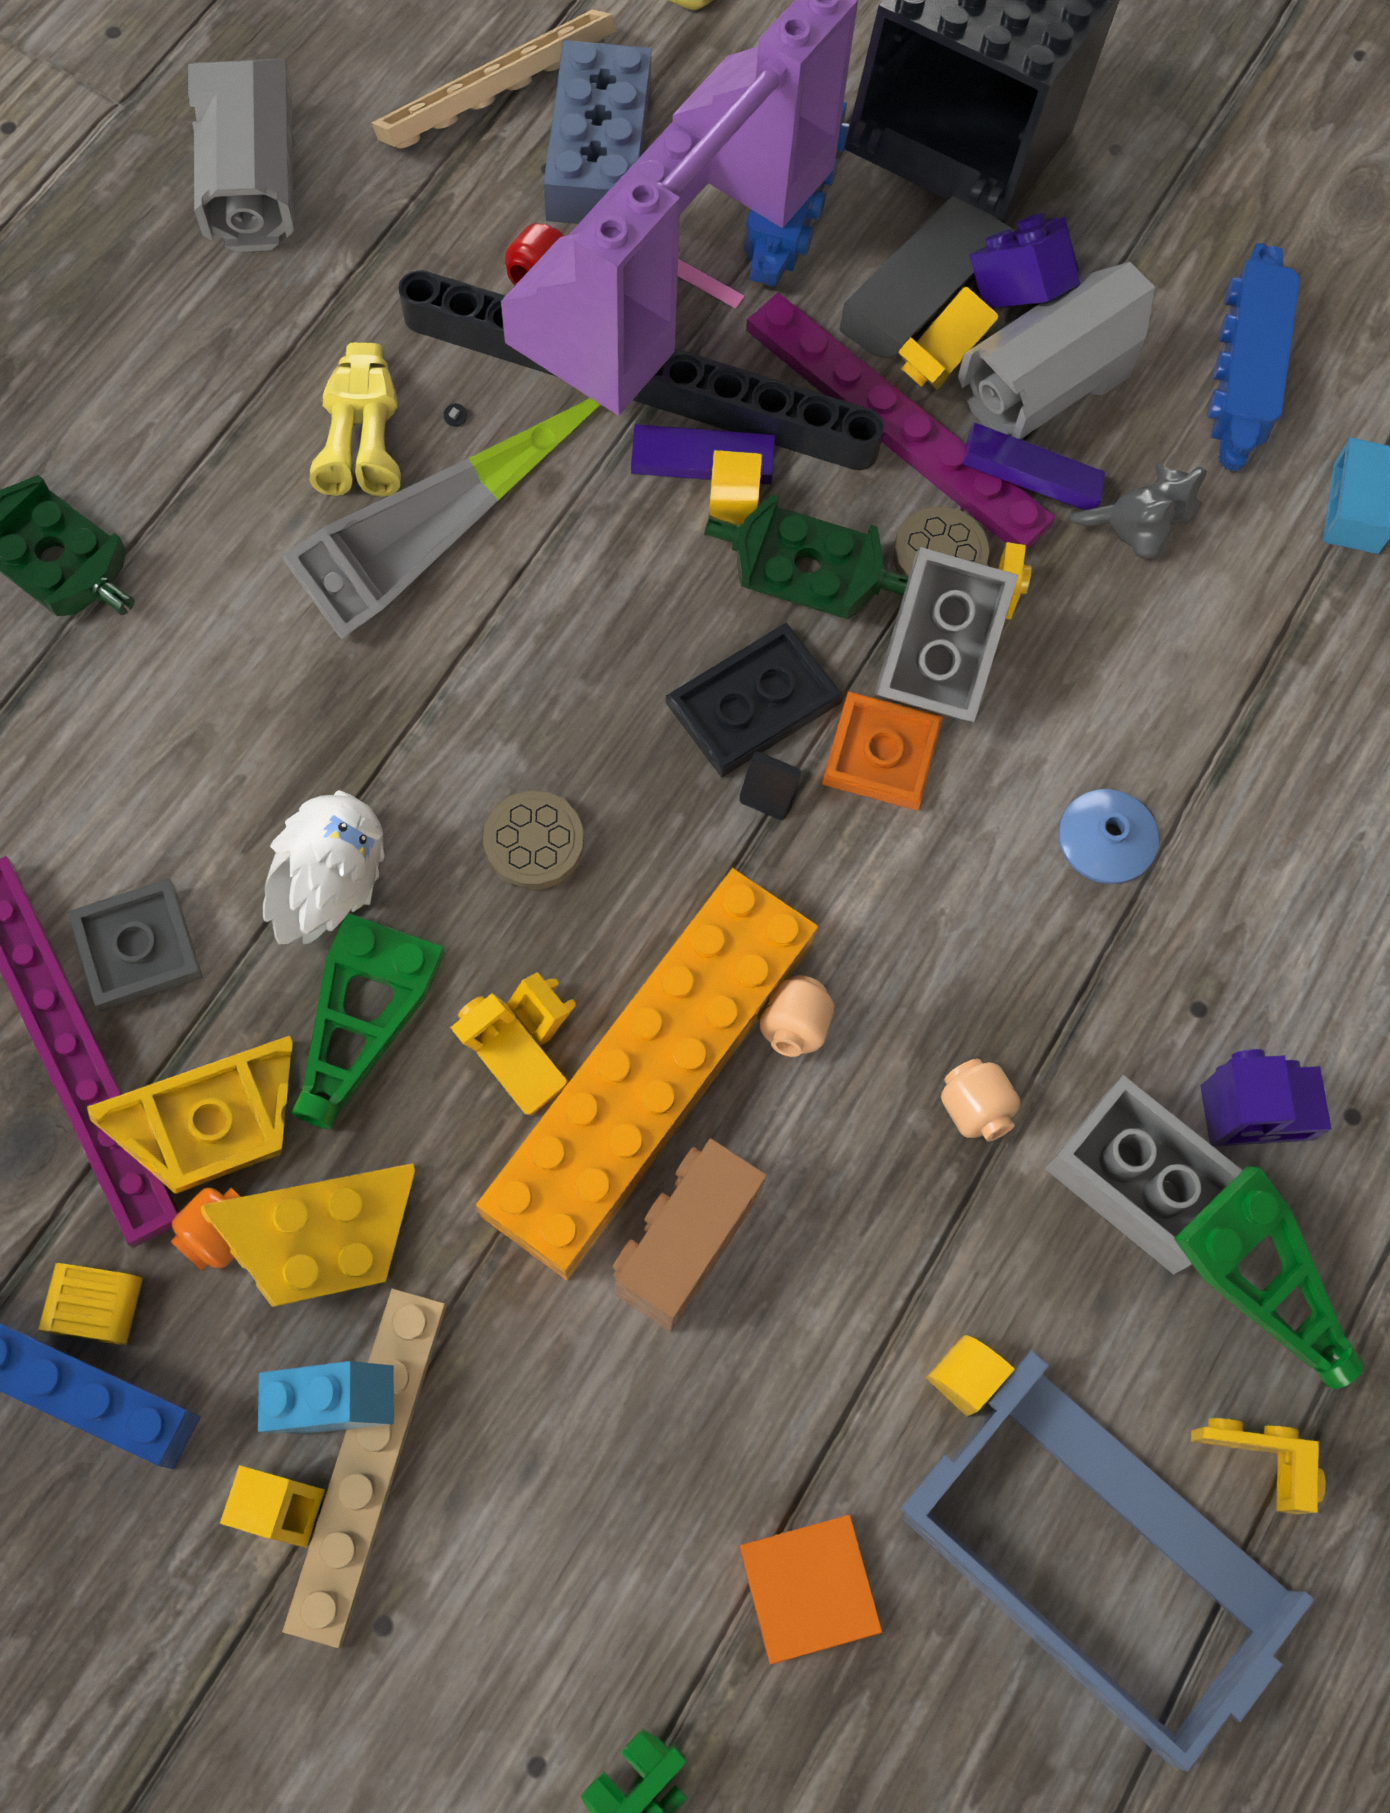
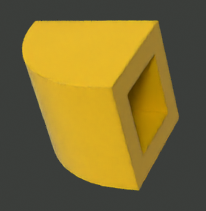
M714 450L709 516L712 515L713 517L738 525L739 522L744 523V520L758 508L762 454Z
M964 1335L925 1378L968 1417L983 1407L1015 1368L982 1342Z
M239 1465L220 1524L272 1540L307 1548L325 1489Z

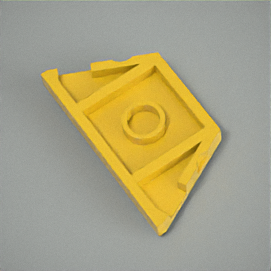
M289 1035L87 1107L89 1118L175 1194L280 1155L282 1150L293 1045L292 1039Z
M414 1163L208 1203L200 1207L203 1217L217 1229L231 1248L229 1250L242 1268L248 1270L255 1279L257 1288L269 1304L274 1307L386 1282L415 1168Z

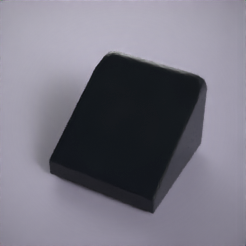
M759 751L754 752L740 792L739 801L743 805L776 819H784L798 791L801 776L800 769Z

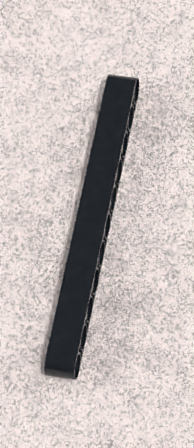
M424 270L411 271L400 280L398 289L405 324L412 331L556 376L505 343L501 301L506 295ZM676 348L671 357L633 399V401L731 432L775 435L774 445L853 470H864L874 465L878 459L884 431L882 418L877 412L869 408ZM810 424H818L820 426H812ZM855 438H863L865 439V441L857 440Z

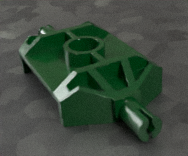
M39 475L0 490V573L56 616L75 615L94 601L100 603L102 600L114 608L120 615L128 613L124 606L130 610L132 609L135 599L114 583L123 568L126 551L117 534L113 533L110 536L49 490L44 479ZM53 546L64 548L63 554L57 560L46 562L41 560V555L47 548Z
M771 495L744 520V523L739 522L736 525L712 515L708 518L704 535L732 542V550L736 551L738 575L741 587L845 619L856 615L873 594L879 595L881 588L904 595L909 577L892 571H886L887 567L883 566L877 526L870 525L868 534L806 516L777 507L779 496ZM808 557L816 560L821 568L816 572L806 573L799 570L795 562L800 558Z

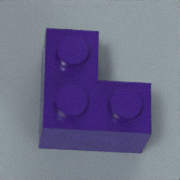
M1044 213L1026 217L1017 222L1018 230L1014 232L1012 230H1005L985 239L987 246L969 255L981 299L990 308L1048 302L1080 285L1077 273L1079 268L1065 217L1046 220Z
M1261 1049L1243 1050L1233 1053L1231 1055L1232 1059L1224 1065L1217 1067L1216 1072L1200 1085L1209 1143L1213 1147L1314 1141L1332 1129L1320 1066L1301 1067L1300 1061L1286 1060L1285 1055L1265 1056V1051Z

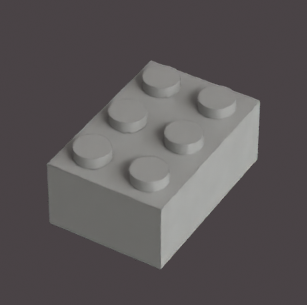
M920 547L915 554L874 695L965 722H975L1018 575Z
M1124 1075L1106 1092L1045 1168V1170L1173 1275L1192 1265L1174 1238L1243 1171Z

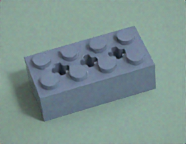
M563 40L544 177L546 221L579 224L644 153L651 93L652 48Z

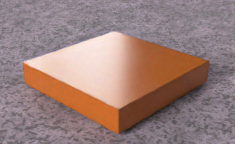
M848 691L822 785L918 811L943 716Z
M850 1515L739 1545L770 1665L882 1633Z

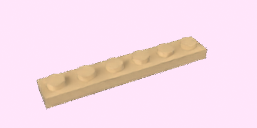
M592 9L371 123L377 139L399 149L409 147L421 139L420 133L432 127L434 129L448 127L458 120L457 114L469 108L477 110L492 104L495 101L494 95L507 88L508 90H517L527 86L532 82L531 76L542 70L549 72L559 69L563 40L605 44L604 38L617 32L612 14Z
M391 1289L368 1363L394 1365V1424L346 1430L285 1621L283 1633L335 1648H342L447 1307L445 1303Z

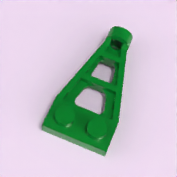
M349 913L345 916L326 957L304 1085L291 1112L293 1116L312 1126L326 1130L332 1129L338 1113L426 999L445 955L443 946ZM356 976L386 985L394 991L391 1002L381 1015L373 1021L365 1022L349 1016L345 1012L344 1002L347 986L350 980ZM339 1028L366 1038V1044L355 1063L348 1069L333 1066L326 1061L332 1035ZM325 1093L330 1096V1100L328 1101L316 1094Z
M1247 1166L1174 1240L1207 1284L1306 1365L1314 1368L1328 1388L1338 1389L1345 1387L1362 1374L1365 1363L1342 1331L1292 1210L1260 1167ZM1267 1235L1272 1239L1282 1262V1271L1264 1290H1259L1241 1275L1238 1264ZM1298 1286L1312 1314L1294 1331L1277 1313L1276 1307Z

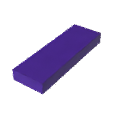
M974 423L968 434L963 460L965 466L1082 510L1099 507L1102 502L1104 471Z
M635 424L631 474L712 480L714 450L762 454L760 484H771L775 435Z

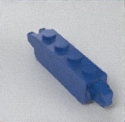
M845 102L843 103L837 150L844 152L850 124L844 123L847 106ZM835 158L834 170L783 228L755 211L750 210L746 222L748 230L744 251L749 259L752 260L750 280L776 287L785 270H794L799 254L807 255L814 228L809 226L812 219L819 220L826 200V193L822 192L824 184L832 186L839 158Z
M1260 243L1255 244L1239 278L1231 277L1227 287L1224 304L1231 306L1230 314L1225 315L1219 333V342L1225 343L1224 352L1221 351L1219 353L1213 372V379L1220 382L1218 390L1215 389L1213 391L1207 412V417L1214 419L1211 438L1221 440L1219 462L1222 464L1221 467H1225V470L1228 469L1230 472L1232 470L1235 472L1241 470L1247 463L1250 452L1255 447L1267 442L1274 424L1282 415L1300 277L1292 268L1283 267V248L1269 247Z

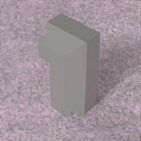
M263 59L188 64V96L190 107H195L197 120L192 122L194 131V211L202 236L213 241V234L224 239V247L234 252L273 250L279 245V236L286 232L288 237L295 231L292 96L286 60Z
M1131 262L1085 274L1079 278L1080 285L1048 302L1040 303L966 352L962 359L958 378L962 388L968 384L971 386L974 396L967 400L971 412L984 426L1022 439L1088 393L1104 395L1131 376L1145 342L1155 286Z

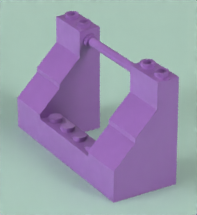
M794 0L759 38L758 47L727 56L673 114V122L568 236L560 237L501 301L505 343L619 416L675 352L679 216L709 183L783 228L834 170L858 0Z

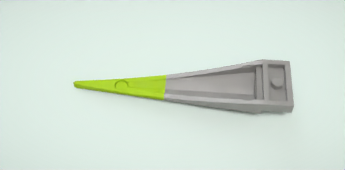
M589 398L443 471L324 526L283 554L281 558L340 639H342L392 602L601 404Z

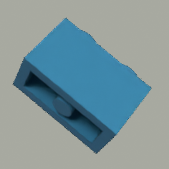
M1350 437L1333 464L1323 542L1379 554L1390 539V446Z
M346 1361L259 1373L258 1432L311 1434L394 1424V1365Z

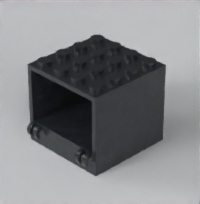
M883 0L878 5L844 150L947 200L954 196L995 216L1005 223L1072 133L1120 0Z

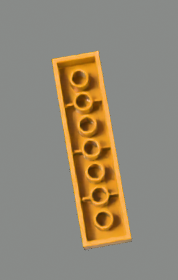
M732 868L477 1202L476 1207L480 1217L557 1274L568 1280L760 1019L765 1004L782 980L790 978L814 944L818 925Z

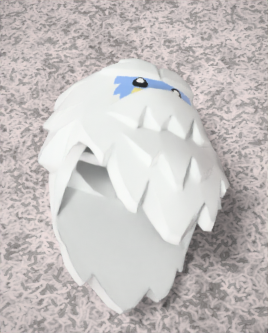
M340 790L335 792L334 795L318 796L303 803L299 808V812L285 821L286 828L270 845L276 853L266 880L263 918L266 922L272 920L274 936L278 944H289L302 937L303 944L311 943L326 929L333 931L350 910L354 912L363 904L370 905L374 882L379 878V862H383L385 857L383 829L371 807Z

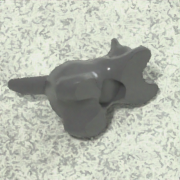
M1156 463L1157 480L1153 484L1131 490L1120 497L1113 505L1075 512L1070 516L1071 522L1084 526L1111 524L1119 539L1131 546L1136 556L1141 558L1159 557L1168 547L1172 532L1170 524L1189 522L1198 513L1202 502L1197 499V494L1207 471L1202 467H1197L1188 474L1177 469H1168L1162 463Z

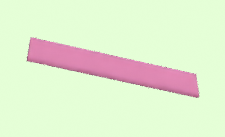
M678 259L677 276L735 309L745 298L739 292Z

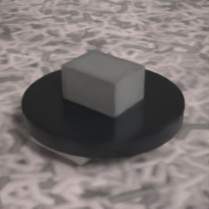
M458 403L449 405L444 411V420L453 427L462 425L467 418L466 409Z

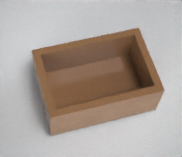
M711 1138L702 1151L694 1146L690 1149L676 1171L675 1175L678 1176L674 1184L677 1187L671 1197L663 1192L660 1194L644 1219L647 1222L644 1231L647 1233L639 1244L631 1239L613 1265V1269L616 1270L613 1275L616 1278V1296L669 1332L673 1330L760 1197L767 1176Z

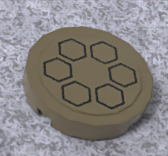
M937 506L921 509L907 517L897 532L893 552L896 571L898 574L909 577L915 554L920 547L986 566L990 547L985 531L974 518L959 509Z
M527 790L508 796L493 808L484 824L482 843L490 868L502 881L512 886L515 884L520 887H526L527 890H543L559 885L574 873L583 853L584 829L578 813L565 799L547 791Z

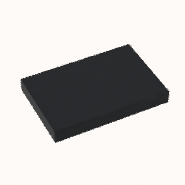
M786 622L667 694L666 704L722 778L751 760L754 752H764L841 704L843 694Z

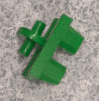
M642 1728L621 1751L623 1757L642 1776L627 1794L619 1788L604 1770L581 1794V1799L590 1813H641L643 1809L647 1813H676L688 1799L676 1785L660 1802L655 1796L687 1762L686 1757L673 1743L668 1748L659 1738L645 1728Z

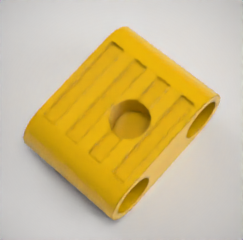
M55 1263L38 1331L110 1344L127 1345L143 1278L126 1273Z

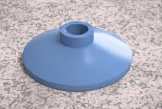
M1099 789L1079 796L1067 807L1059 824V844L1068 863L1084 877L1099 883L1121 884L1136 879L1150 867L1159 848L1158 827L1150 811L1133 796L1117 790ZM1105 824L1115 825L1121 831V835L1114 836L1109 834Z

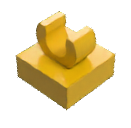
M537 972L521 981L507 1005L541 1046L551 1040L563 1021L570 1015L576 1003L572 999L563 1004L554 993L560 984L557 979L544 981Z

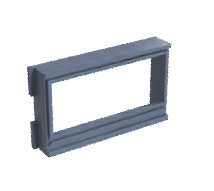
M1031 1350L987 1402L993 1409L952 1459L944 1455L900 1509L905 1513L902 1519L1172 1767L1188 1772L1227 1718L1231 1715L1236 1721L1241 1722L1283 1665L1274 1657V1654L1315 1599L1306 1591H1288L1045 1377L1043 1373L1049 1365ZM1008 1416L1250 1631L1174 1735L930 1512Z

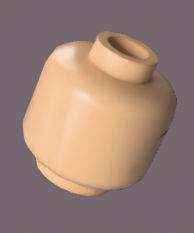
M802 975L792 976L778 984L765 1004L760 1017V1030L765 1039L771 1043L772 1048L782 1055L796 1057L800 1054L817 1051L826 1040L834 1015V1002L824 985L819 981Z
M972 1059L957 1066L945 1077L946 1086L941 1093V1100L959 1132L964 1137L977 1138L984 1136L986 1141L990 1142L1004 1136L1013 1129L1014 1123L1011 1119L1020 1109L1021 1102L1017 1092L998 1064L982 1063L980 1059Z

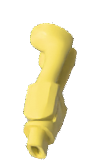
M354 342L348 344L346 356L339 360L338 366L333 371L325 387L323 407L331 414V426L325 448L312 461L309 477L312 487L325 495H344L351 489L353 481L351 456L353 424H362L361 441L355 468L359 486L370 495L379 497L390 496L400 488L401 473L399 466L385 450L386 421L395 413V410L398 408V401L392 377L388 371V363L383 359L384 349L377 343Z

